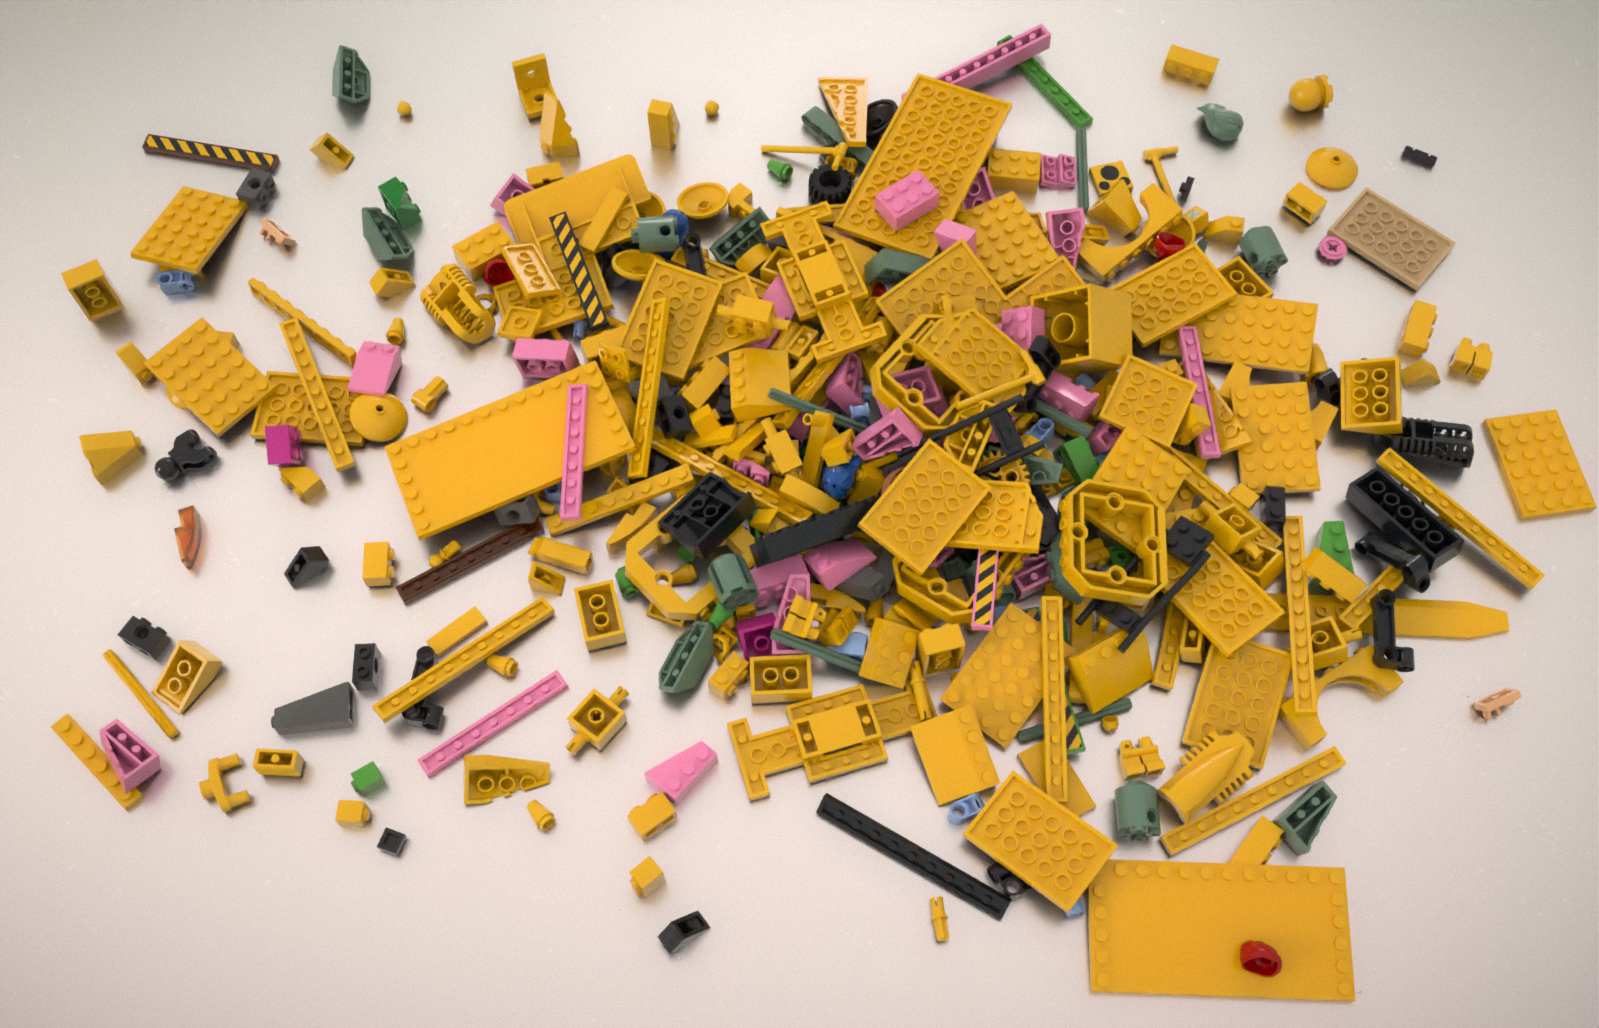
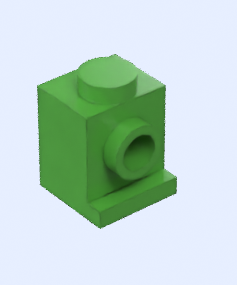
M1121 543L1107 548L1110 554L1107 563L1109 567L1118 565L1123 568L1132 559L1126 547Z

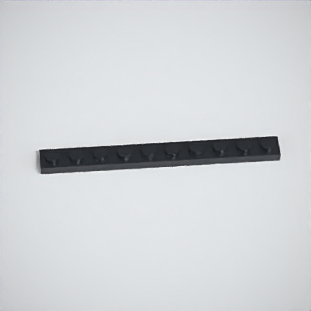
M826 793L823 796L816 813L997 918L1002 919L1012 900L1011 898L830 794Z

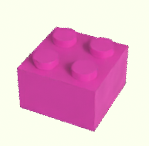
M291 425L265 426L268 465L276 467L301 465L303 451L300 449L299 442L302 440V436L298 427Z

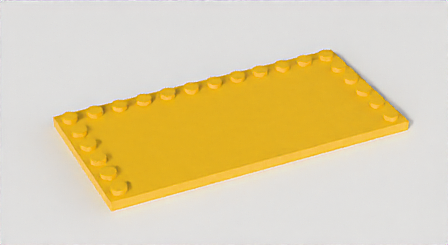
M917 73L833 224V229L897 252L919 255L928 258L929 261L932 260L940 248L934 231L944 219L954 221L1012 109V103ZM919 170L940 192L939 206L896 232L875 209V195Z
M596 360L384 447L419 540H423L562 481L568 385L587 384L588 386L583 472L637 450Z
M1109 859L1087 888L1090 992L1356 1001L1345 868ZM1248 940L1262 941L1273 947L1282 960L1281 972L1274 977H1264L1244 970L1240 962L1241 945Z

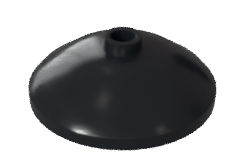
M881 99L867 105L866 138L879 136L886 131L898 109L897 104L893 100Z

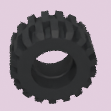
M825 164V166L820 165L818 169L815 168L809 176L808 196L811 203L815 205L827 201L829 205L845 204L852 190L851 175L848 174L846 169L843 170V167L839 166L838 170L834 171L831 168L832 165ZM826 186H834V187H836V188L828 189V188H825V187H826Z

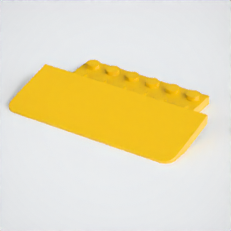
M630 154L623 155L507 200L504 204V209L518 245L535 243L549 268L565 263L566 261L549 217L566 211L579 245L612 186L627 192L629 196L596 253L608 249L613 243L620 245L632 240L631 229L638 228L637 218H640L637 208L652 202L635 157ZM580 248L583 256L592 254L591 252Z

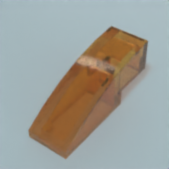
M193 505L178 510L181 527L174 528L181 561L188 570L192 569L201 540L200 514Z

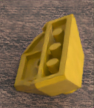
M982 400L977 404L957 412L952 425L996 404ZM989 417L947 436L943 444L947 453L973 473L979 464L993 431Z

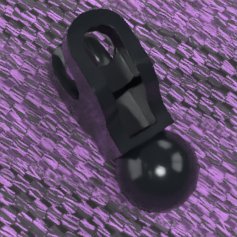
M189 429L176 437L173 449L168 452L169 457L161 458L156 462L155 474L164 481H170L175 479L180 471L184 474L189 470H203L216 460L217 452L210 446L199 450H192L199 443L200 437L195 430Z

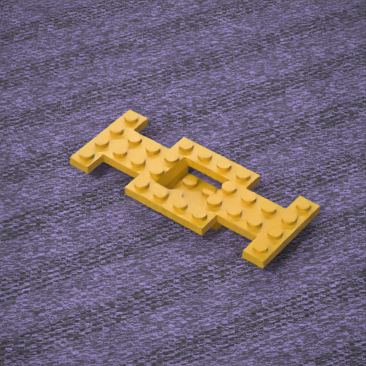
M827 201L760 223L766 241L783 235L792 255V258L777 262L776 264L799 321L818 316L827 340L811 345L817 364L888 339L881 321L863 327L853 303L869 298V293L845 240L828 244L827 240L824 239L818 223L833 218V213Z
M908 671L904 685L905 692L870 701L863 684L811 698L786 706V712L791 725L754 736L751 734L747 717L727 723L750 801L770 796L765 776L804 765L809 783H814L888 761L883 741L912 733L910 726L921 723L914 689L910 685V672ZM925 683V688L927 692L932 717L934 718L938 715L934 707L932 698L930 696L928 687ZM862 742L860 746L823 756L824 753Z

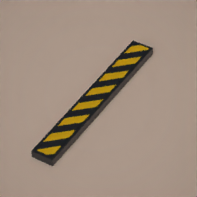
M566 211L549 217L592 332L609 326Z

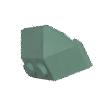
M342 45L339 46L333 67L332 96L351 103L368 100L370 91V72L355 49Z
M378 207L362 208L363 236L377 259H407L413 252V247L399 224L388 215L382 213V210Z
M758 207L716 240L709 250L719 263L737 267L735 263L749 249L759 243L767 245L760 223L770 219L761 207Z
M1060 532L1045 552L1046 562L1050 565L1049 580L1053 581L1054 589L1076 605H1080L1085 597L1080 596L1062 575V567L1060 566L1062 548L1059 546Z
M695 620L692 626L676 639L659 671V689L661 691L678 693L696 687L714 653L711 623Z

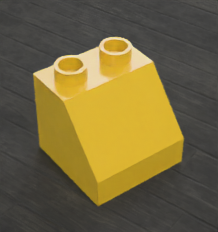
M1090 283L1030 296L1031 306L1045 309V337L1050 340L1061 356V363L1058 368H1054V371L1102 373L1120 370L1127 355H1133L1131 294Z

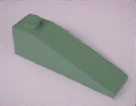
M992 445L988 447L986 457L990 458V452L997 456L998 450H1000L1003 456L1004 451L1002 447ZM1033 455L1021 458L1023 461L1021 465L1026 464L1028 468L1025 471L1031 474L1026 477V479L1031 480L1029 485L1059 483L1063 468L1062 463ZM1000 468L992 471V473H998ZM985 474V477L999 481L991 475ZM1010 475L1008 481L1014 482L1017 479V475Z

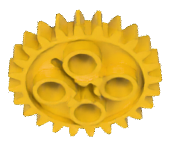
M998 450L997 456L990 452V458L983 455L984 461H979V466L975 470L1005 457V453L1002 456V453ZM1021 458L1000 467L998 473H987L999 481H1008L1010 475L1016 474L1017 479L1014 482L1031 483L1030 479H1026L1031 474L1025 471L1028 468L1026 464L1021 465L1023 462ZM985 475L979 477L982 480H992L985 477Z

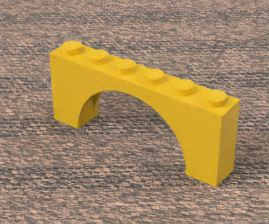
M1154 183L1140 193L1139 202L1145 208L1149 219L1148 225L1141 236L1129 244L1118 247L1102 246L1088 238L1081 242L1077 260L1102 284L1107 280L1113 279L1116 272L1120 269H1125L1133 258H1138L1146 247H1151L1158 233L1168 232L1170 227L1177 225L1182 220L1183 209Z
M1237 361L1234 362L1219 390V393L1231 410L1230 387L1250 386V373L1252 371V368ZM1322 400L1311 411L1316 451L1321 445L1339 409Z
M1372 644L1366 648L1361 646L1353 652L1354 656L1348 657V661L1338 663L1339 666L1336 668L1331 666L1323 673L1324 676L1320 679L1318 676L1315 677L1316 705L1318 704L1321 691L1335 683L1353 682L1361 684L1376 692L1383 699L1398 689L1404 681L1395 670L1378 668L1374 665L1372 661L1374 646ZM1294 694L1290 699L1287 697L1282 699L1277 717L1305 751L1317 745L1327 736L1320 723L1318 711L1317 717H1295Z

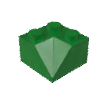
M394 177L378 186L386 210L403 231L421 221L419 215L421 211L416 203H412L409 194L406 192L408 188L403 181L400 182L397 177Z

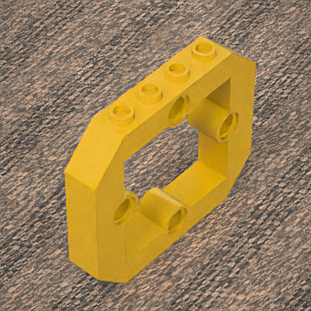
M920 314L870 369L873 396L890 411L899 407L923 433V436H930L952 426L957 412L960 411L956 409L955 403L959 402L960 399L965 400L972 396L965 390H960L952 398L948 410L938 419L922 404L924 397L921 391L915 388L907 391L888 372L898 362H909L917 352L914 349L917 345L916 342L930 330L937 320L948 318L947 315Z
M1086 479L1060 501L1059 511L1061 512L1059 529L1061 530V539L1059 546L1062 548L1060 566L1062 567V575L1080 596L1142 606L1168 584L1165 510L1146 489ZM1084 506L1098 508L1099 513L1105 518H1113L1118 512L1142 516L1143 540L1136 546V554L1143 560L1144 579L1127 576L1125 570L1118 565L1110 567L1106 572L1085 569V539L1088 537V529L1084 525Z
M684 494L627 541L625 576L667 619L697 620L700 616L702 618L705 617L710 608L719 602L710 579L706 586L685 602L672 589L673 578L671 573L667 570L655 572L641 557L658 542L666 544L673 540L669 533H662L660 531L663 528L657 522L686 495ZM740 525L719 547L727 545L734 553L740 554L745 559L749 570L754 568V558L749 546L755 543V538ZM665 580L667 584L660 585L658 581Z
M1003 551V555L998 560L996 601L1001 597L1003 588L1011 584L1014 573L1022 569L1024 553ZM896 556L892 559L893 574L899 595L943 621L952 623V625L972 622L974 593L966 603L947 592V583L944 579L935 577L928 581L911 571L912 569Z

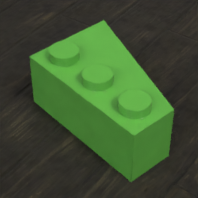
M1083 435L1062 444L1052 451L1054 456L1059 455L1063 461V468L1068 469L1072 475L1075 487L1079 486L1086 479H1092L1099 469L1098 459L1093 456L1090 450V443Z
M1324 521L1317 531L1315 546L1354 574L1344 522ZM1316 577L1314 580L1310 578L1309 585L1319 584L1321 580Z

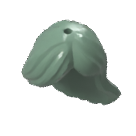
M1212 103L1197 108L1204 113L1207 128L1213 137L1222 141H1231L1236 139L1240 132H1242L1244 122L1242 116L1237 112L1227 110L1224 106Z

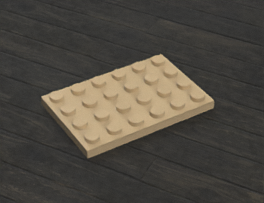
M1367 187L1327 231L1328 235L1339 238L1347 247L1416 291L1456 244L1451 239Z

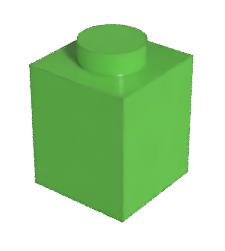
M374 761L351 773L353 781H351L352 787L356 793L360 791L364 797L386 785Z

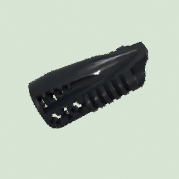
M1403 417V434L1373 435L1375 446L1385 449L1390 447L1396 453H1406L1410 456L1447 466L1470 468L1474 455L1472 429L1466 424Z

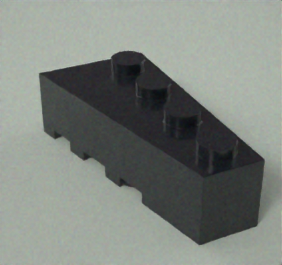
M1039 484L1031 485L1030 487L1032 495L1036 499V504L1043 515L1039 554L1033 553L1034 557L1045 554L1051 543L1061 532L1059 529L1060 519Z

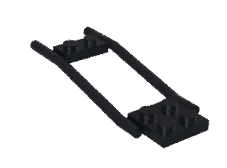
M1019 394L922 439L919 446L903 448L902 451L896 452L899 461L882 468L887 477L891 472L901 467H906L918 453L916 450L921 449L929 438L936 442L989 417V421L1006 456L975 470L974 474L978 477L1046 446L1044 441L1041 440L1024 448V444L1007 408L1024 401L1022 394Z
M1181 515L1169 530L1166 528L1167 553L1191 568L1143 617H1140L1139 614L1120 602L1094 598L1075 622L1082 626L1093 611H1095L1096 614L1128 633V636L1117 648L1121 653H1125L1147 624L1210 558V553L1205 551V549L1214 540V534ZM1137 554L1123 567L1126 574L1142 560Z

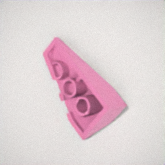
M1083 207L1046 212L1048 242L1057 255L1060 257L1064 254L1075 269L1085 228Z
M810 574L789 575L774 628L782 630L796 594L811 602ZM772 640V655L808 654Z

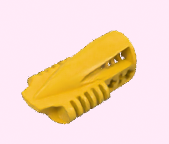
M452 263L442 266L440 268L441 271L433 277L429 285L422 289L420 295L421 302L440 325L448 324L452 331L462 340L472 344L485 341L495 330L496 322L494 317L476 298V287L456 264Z
M1211 730L1206 734V737L1201 739V742L1195 744L1196 747H1191L1190 752L1187 751L1184 754L1185 757L1181 756L1179 758L1183 768L1157 790V794L1162 799L1165 798L1177 810V816L1184 824L1210 801L1214 800L1219 805L1224 803V800H1227L1229 795L1235 793L1234 789H1240V785L1243 786L1246 783L1245 780L1249 781L1254 776L1248 766L1255 750L1250 742L1238 731L1228 736L1222 735L1220 737L1215 731Z

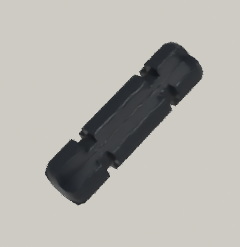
M1406 146L1403 151L1404 156H1411L1412 159L1422 163L1427 162V165L1434 166L1437 161L1436 156H1429V153L1418 149L1413 150V147Z

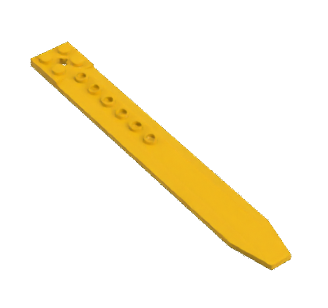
M1267 593L1285 613L1263 631L1289 632L1287 594ZM1308 595L1310 622L1333 616L1336 622L1338 617L1352 603L1347 599L1342 601L1336 596ZM1396 598L1394 603L1395 636L1470 640L1506 633L1510 630L1507 612L1466 601ZM1372 614L1359 626L1362 635H1373ZM1336 622L1341 632L1348 631L1338 622Z

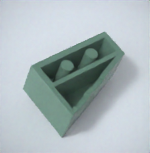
M883 248L864 265L866 285H872V282H883V285H889V282L900 283L928 263L929 259L919 255H911Z
M1322 780L1308 788L1271 821L1284 830L1281 836L1298 856L1309 853L1311 844L1315 836L1318 835L1319 829L1327 818L1337 796Z

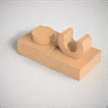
M262 218L259 222L264 226L260 230V234L266 236V240L272 241L275 237V241L282 246H293L296 242L274 221Z
M1506 687L1474 702L1473 705L1475 710L1483 711L1484 719L1492 720V711L1494 715L1501 716V710L1498 707L1510 706L1514 704L1515 700L1522 697L1519 690Z

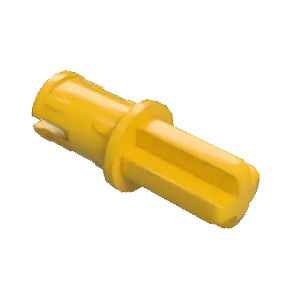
M935 897L930 899L933 915L931 921L934 922L936 938L938 941H946L949 939L948 916L945 914L943 897H937L938 906Z

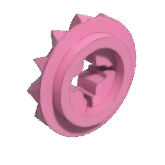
M1328 236L1320 241L1318 251L1327 260L1332 259L1335 262L1337 259L1341 260L1346 255L1347 246L1339 238Z

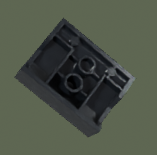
M709 472L657 523L687 550L705 560L757 507L751 492L748 491L743 495L734 490L726 479Z

